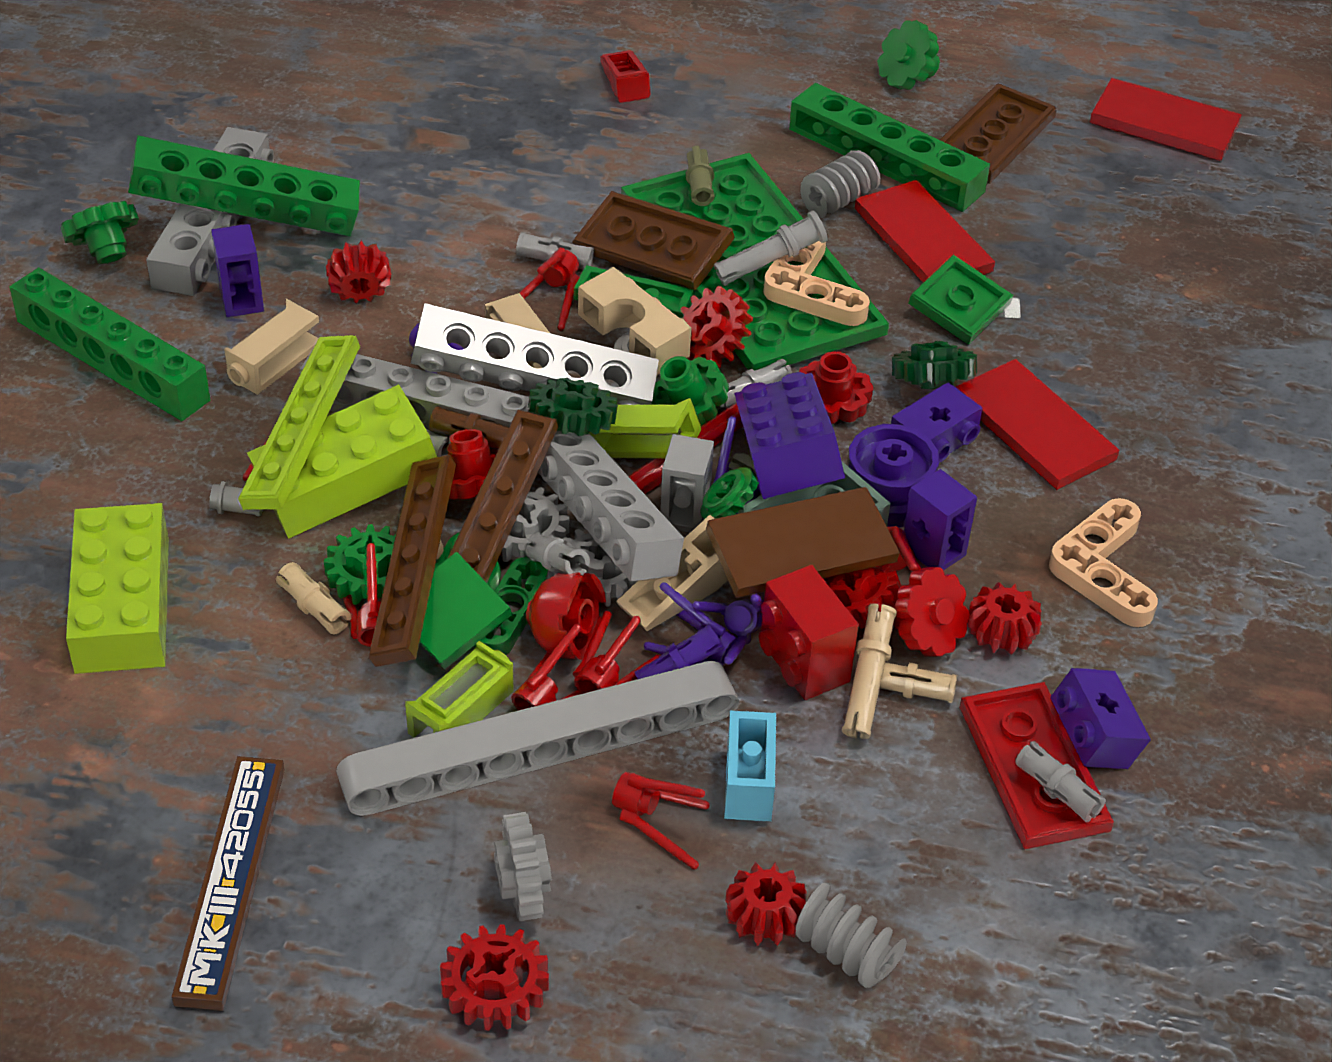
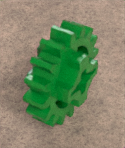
M368 524L366 532L362 533L353 527L351 528V537L347 538L338 535L336 536L337 546L327 547L328 558L324 559L325 576H327L328 587L337 588V596L340 599L350 594L352 595V604L357 605L362 598L367 599L366 559L367 545L369 543L375 545L377 598H382L396 534L394 536L391 535L390 526H385L380 532L374 530L373 524Z

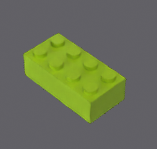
M398 384L326 417L283 509H273L288 539L407 485L411 466L414 462L437 457L429 433L400 385ZM265 445L247 452L253 468Z
M162 503L75 509L66 641L75 674L165 667L169 537Z

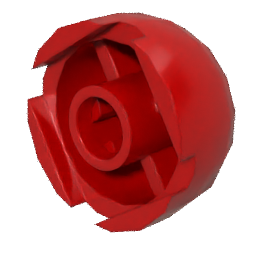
M566 572L558 573L542 582L532 600L528 603L526 618L536 642L545 651L551 654L572 626L578 623L581 625V631L561 658L583 659L597 625L602 618L599 616V602L606 603L602 583L595 574L584 573V575H581L580 572L571 574Z

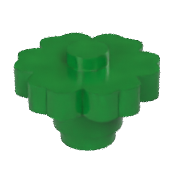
M906 20L901 25L900 30L893 28L882 42L884 53L877 60L879 75L887 79L890 86L899 90H911L916 81L924 82L926 79L934 76L939 68L940 59L937 55L939 51L937 35L929 31L928 26L920 21Z
M126 201L109 202L73 214L71 216L72 219L61 223L60 230L65 243H73L74 246L87 245L91 256L96 257L98 264H108L118 261L127 255L125 250L127 242L124 233L127 231V228L138 224L139 217L134 204H127Z
M676 356L670 358L662 365L660 381L655 383L653 399L650 405H676L691 398L700 426H702L706 421H710L717 416V406L727 402L729 384L724 374L720 372L716 362L706 360L703 357H697L691 361L686 357Z

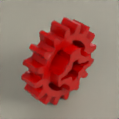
M717 286L714 293L705 288L701 299L693 295L691 297L693 305L690 308L682 306L680 310L684 314L683 319L691 327L690 356L687 359L692 361L697 357H703L706 360L716 362L718 368H721L723 358L726 357L729 361H733V350L735 348L739 350L745 348L740 341L742 337L751 336V331L745 325L752 322L753 317L747 313L750 306L731 289L726 291L723 287Z
M889 564L826 578V583L858 622L860 629L866 626L869 605L878 604L879 612H881L882 604L895 609L901 583L897 572H892Z
M505 924L498 926L496 934H489L484 925L479 926V937L473 939L466 933L461 934V949L449 946L447 948V962L440 964L442 998L449 999L450 1012L456 1014L464 1010V1020L468 1026L475 1022L477 1018L483 1019L484 1030L490 1031L495 1020H501L505 1029H510L512 1017L515 1015L524 1021H528L530 1019V1005L541 1008L543 1006V992L549 991L547 955H540V943L537 940H533L525 944L524 930L522 929L516 931L513 936L506 935ZM469 966L471 969L466 972V980L462 982V975ZM527 972V981L524 984V986L521 987L519 983L523 981V974Z

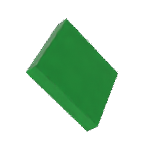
M952 255L911 294L908 304L969 345L1011 304L1014 295L955 255Z
M457 551L434 569L419 642L444 670L513 614L503 599Z

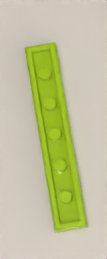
M356 336L319 337L238 498L243 510L283 509L358 353L360 345Z

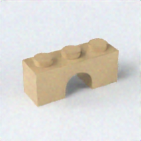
M615 267L579 286L578 315L602 335L617 328H630L629 352L659 359L657 375L660 374L662 365L670 358L676 356L687 358L690 356L691 327L687 322L677 317L663 306L657 298L649 295L631 278L626 277Z

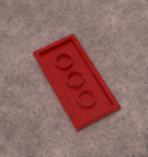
M1111 78L1091 113L1090 123L1222 161L1240 124L1242 114Z
M917 180L856 198L855 210L923 283L952 255H955L983 275L994 271L995 261Z
M1017 359L1011 360L956 386L959 391L983 407L980 420L1056 490L1118 459L1120 450Z
M1045 682L962 697L959 707L1024 850L1111 832L1114 824L1106 805H1104L1094 819L1091 818V821L1085 822L1061 800L1049 797L1044 792L1045 787L1015 763L1020 751L1026 745H1030V742L1035 741L1062 765L1069 764L1076 770V776L1100 795L1088 768L1084 767L1059 717Z

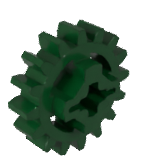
M934 341L924 344L915 343L911 345V351L904 350L901 353H895L894 357H892V376H895V379H904L906 382L911 381V384L919 385L921 389L939 388L947 382L957 386L958 379L968 380V377H975L977 373V354H973V351L958 349L957 345H949L945 341Z
M566 377L556 379V381L548 379L547 385L537 383L535 389H530L528 412L556 419L557 431H561L562 434L572 432L577 436H584L590 432L595 435L599 434L600 429L610 430L611 424L616 422L618 405L617 398L610 397L611 391H599L598 384L592 382L584 383L583 380L573 381Z

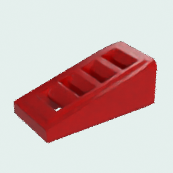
M627 50L600 56L602 67L620 103L650 97L649 73L633 51Z

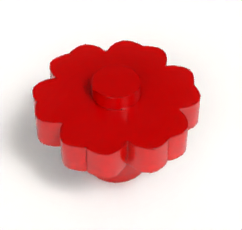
M828 352L821 357L820 361H812L808 366L799 369V372L804 374H813L831 424L836 423L838 419L851 423L866 414L867 404L872 401L873 385L868 374L857 372L856 365L852 363L848 355L842 352Z
M466 429L455 432L449 438L448 455L451 456L456 464L449 499H470L475 497L479 493L498 452V449H489L488 440L483 438L482 431Z
M925 567L911 572L909 585H902L898 590V599L895 604L897 614L893 622V626L898 629L900 637L905 640L906 646L910 650H921L922 654L927 657H940L945 653H952L955 650L956 639L963 638L966 635L970 616L969 610L963 605L966 598L965 588L960 584L955 574H945L941 567Z

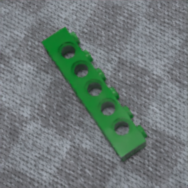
M816 82L791 101L789 130L842 155H846L851 151L866 153L875 162L879 173L902 184L917 180L934 199L964 212L986 192L990 163Z
M137 135L131 163L128 193L351 237L359 212L360 180Z
M38 267L9 286L18 323L181 422L211 401L204 364Z

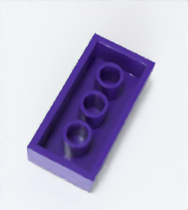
M791 373L784 376L781 381L770 384L752 383L745 386L742 391L734 393L763 499L845 478L836 435L812 373Z

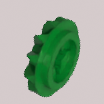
M748 467L731 470L722 475L706 492L700 509L701 516L706 519L711 515L714 519L735 515L739 510H744V505L747 501L753 499V492L757 489L759 483L756 480L757 475Z

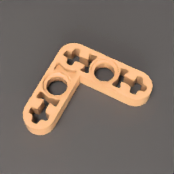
M818 241L811 244L807 248L799 250V255L796 257L785 255L775 260L767 270L764 278L763 292L768 300L843 325L858 326L867 320L870 300L864 292L811 275L825 253L826 242L821 243ZM797 261L803 263L804 265L795 266L790 265L787 262ZM820 294L823 295L825 298L815 299L807 295Z
M1119 498L1105 503L1057 541L1052 548L1049 568L1057 578L1121 622L1132 627H1144L1150 624L1154 618L1158 604L1156 594L1150 588L1105 559L1134 536L1141 517V511L1135 503ZM1113 519L1117 520L1114 528L1111 526ZM1091 534L1098 535L1105 542L1101 544L1092 543L1085 536ZM1105 578L1113 586L1108 588L1100 587L1092 579Z

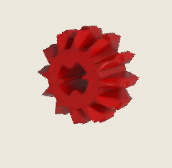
M361 240L358 245L352 246L345 242L343 249H333L331 258L327 259L326 276L328 277V285L332 293H338L341 301L353 298L355 304H357L360 299L372 302L374 295H384L386 286L390 285L391 268L386 252L380 251L377 244L365 246Z
M997 582L993 589L982 586L978 595L973 597V601L969 605V633L976 636L978 646L991 645L993 654L999 648L1005 649L1011 656L1017 647L1027 650L1040 633L1042 625L1040 621L1042 613L1040 609L1041 603L1033 600L1032 591H1018L1016 583L1011 588H1005L1000 582Z
M755 861L750 873L738 870L737 875L734 877V883L729 884V888L726 890L725 902L727 903L726 917L728 923L737 925L736 931L739 938L753 934L757 946L764 938H770L776 946L782 941L783 935L794 938L798 918L806 903L807 891L805 884L796 883L794 869L780 873L775 861L769 869L763 870Z

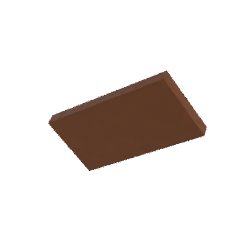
M997 83L939 140L990 163L987 183L990 184L1056 117L1057 107Z
M611 191L572 243L579 246L593 247L594 257L697 290L735 236L732 228Z
M867 487L707 521L706 526L707 534L736 598L765 592L767 581L809 565H813L822 578L894 563L897 562L900 554Z

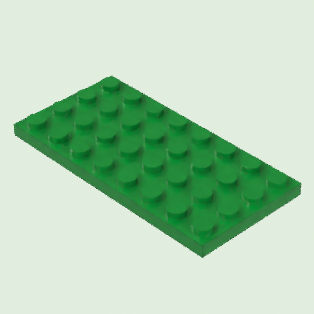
M750 153L709 163L714 170V179L712 181L714 200L706 206H698L692 202L691 187L686 180L687 169L621 187V194L732 228L735 238L717 263L776 235L779 226L784 224L790 226L803 219ZM826 247L823 257L811 275L862 291ZM774 261L728 283L726 286H723L716 273L718 270L716 271L713 267L697 290H694L693 294L698 299H701L705 288L714 293L717 286H721L726 291L729 289L733 290L750 306L747 313L753 317V321L745 325V327L751 331V336L742 337L740 342L745 346L743 350L737 348L733 350L747 370L753 369L756 371L780 359H784L786 365H790L888 335L889 322L871 301L869 303L867 320L858 326H848L768 300L763 292L764 278ZM797 261L787 262L788 264L795 266L804 265L803 263ZM820 294L807 295L815 299L825 298L823 295Z

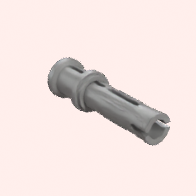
M812 210L808 212V217L790 226L785 224L779 226L776 235L723 261L715 263L714 268L716 271L718 270L716 273L723 286L785 255L796 257L799 255V250L818 241L821 243L828 241L826 230L818 214Z

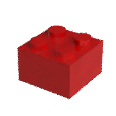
M809 565L767 581L764 602L761 605L763 614L762 628L758 638L763 652L767 656H772L781 668L786 683L791 687L794 686L804 700L849 683L859 624L814 566Z

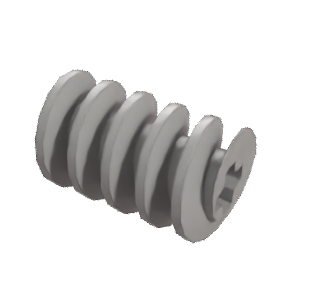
M851 151L804 177L800 188L802 201L809 211L814 210L820 218H824L827 213L832 214L839 207L842 208L848 205L849 202L855 201L859 196H864L869 191L878 188L880 173L873 159L866 153Z
M822 883L810 895L800 913L796 925V936L802 942L811 941V947L817 953L827 952L829 962L833 965L842 963V970L848 976L858 975V982L864 988H871L888 976L896 967L904 954L907 941L903 938L893 947L890 946L889 942L893 934V930L890 927L884 928L878 935H875L873 932L877 923L876 917L873 915L869 916L860 924L857 921L862 911L861 906L856 904L847 912H843L842 909L846 896L840 893L831 901H828L827 897L831 886L829 883Z

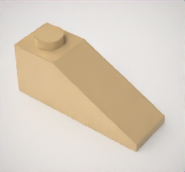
M711 515L684 538L677 576L639 580L616 601L632 618L639 616L641 618L639 625L646 631L684 610L660 589L659 586L662 582L670 585L693 604V602L700 601L716 592L728 581L706 531L707 521L714 519Z

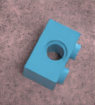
M730 710L724 819L771 821L775 793L776 713Z

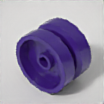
M881 424L866 428L854 437L849 446L847 466L890 502L887 527L897 526L900 528L904 527L910 488L920 478H927L938 471L939 454L931 439L920 431L904 425Z

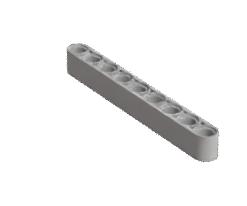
M708 661L358 752L343 759L338 764L336 773L350 812L360 816L370 815L716 722L730 716V710L735 711L738 708L739 699L723 666L719 662Z

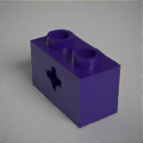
M250 224L211 229L219 289L226 318L264 312L258 257Z
M947 382L893 415L891 424L904 425L916 429L930 438L938 450L940 463L950 453L963 445L971 444L977 438L980 432L979 424L983 407Z
M939 469L927 478H920L910 488L907 514L903 525L908 543L914 551L915 557L927 567H941L944 571L967 554L977 496L942 469Z
M1071 668L1050 697L1084 767L1129 769L1151 741L1115 671Z

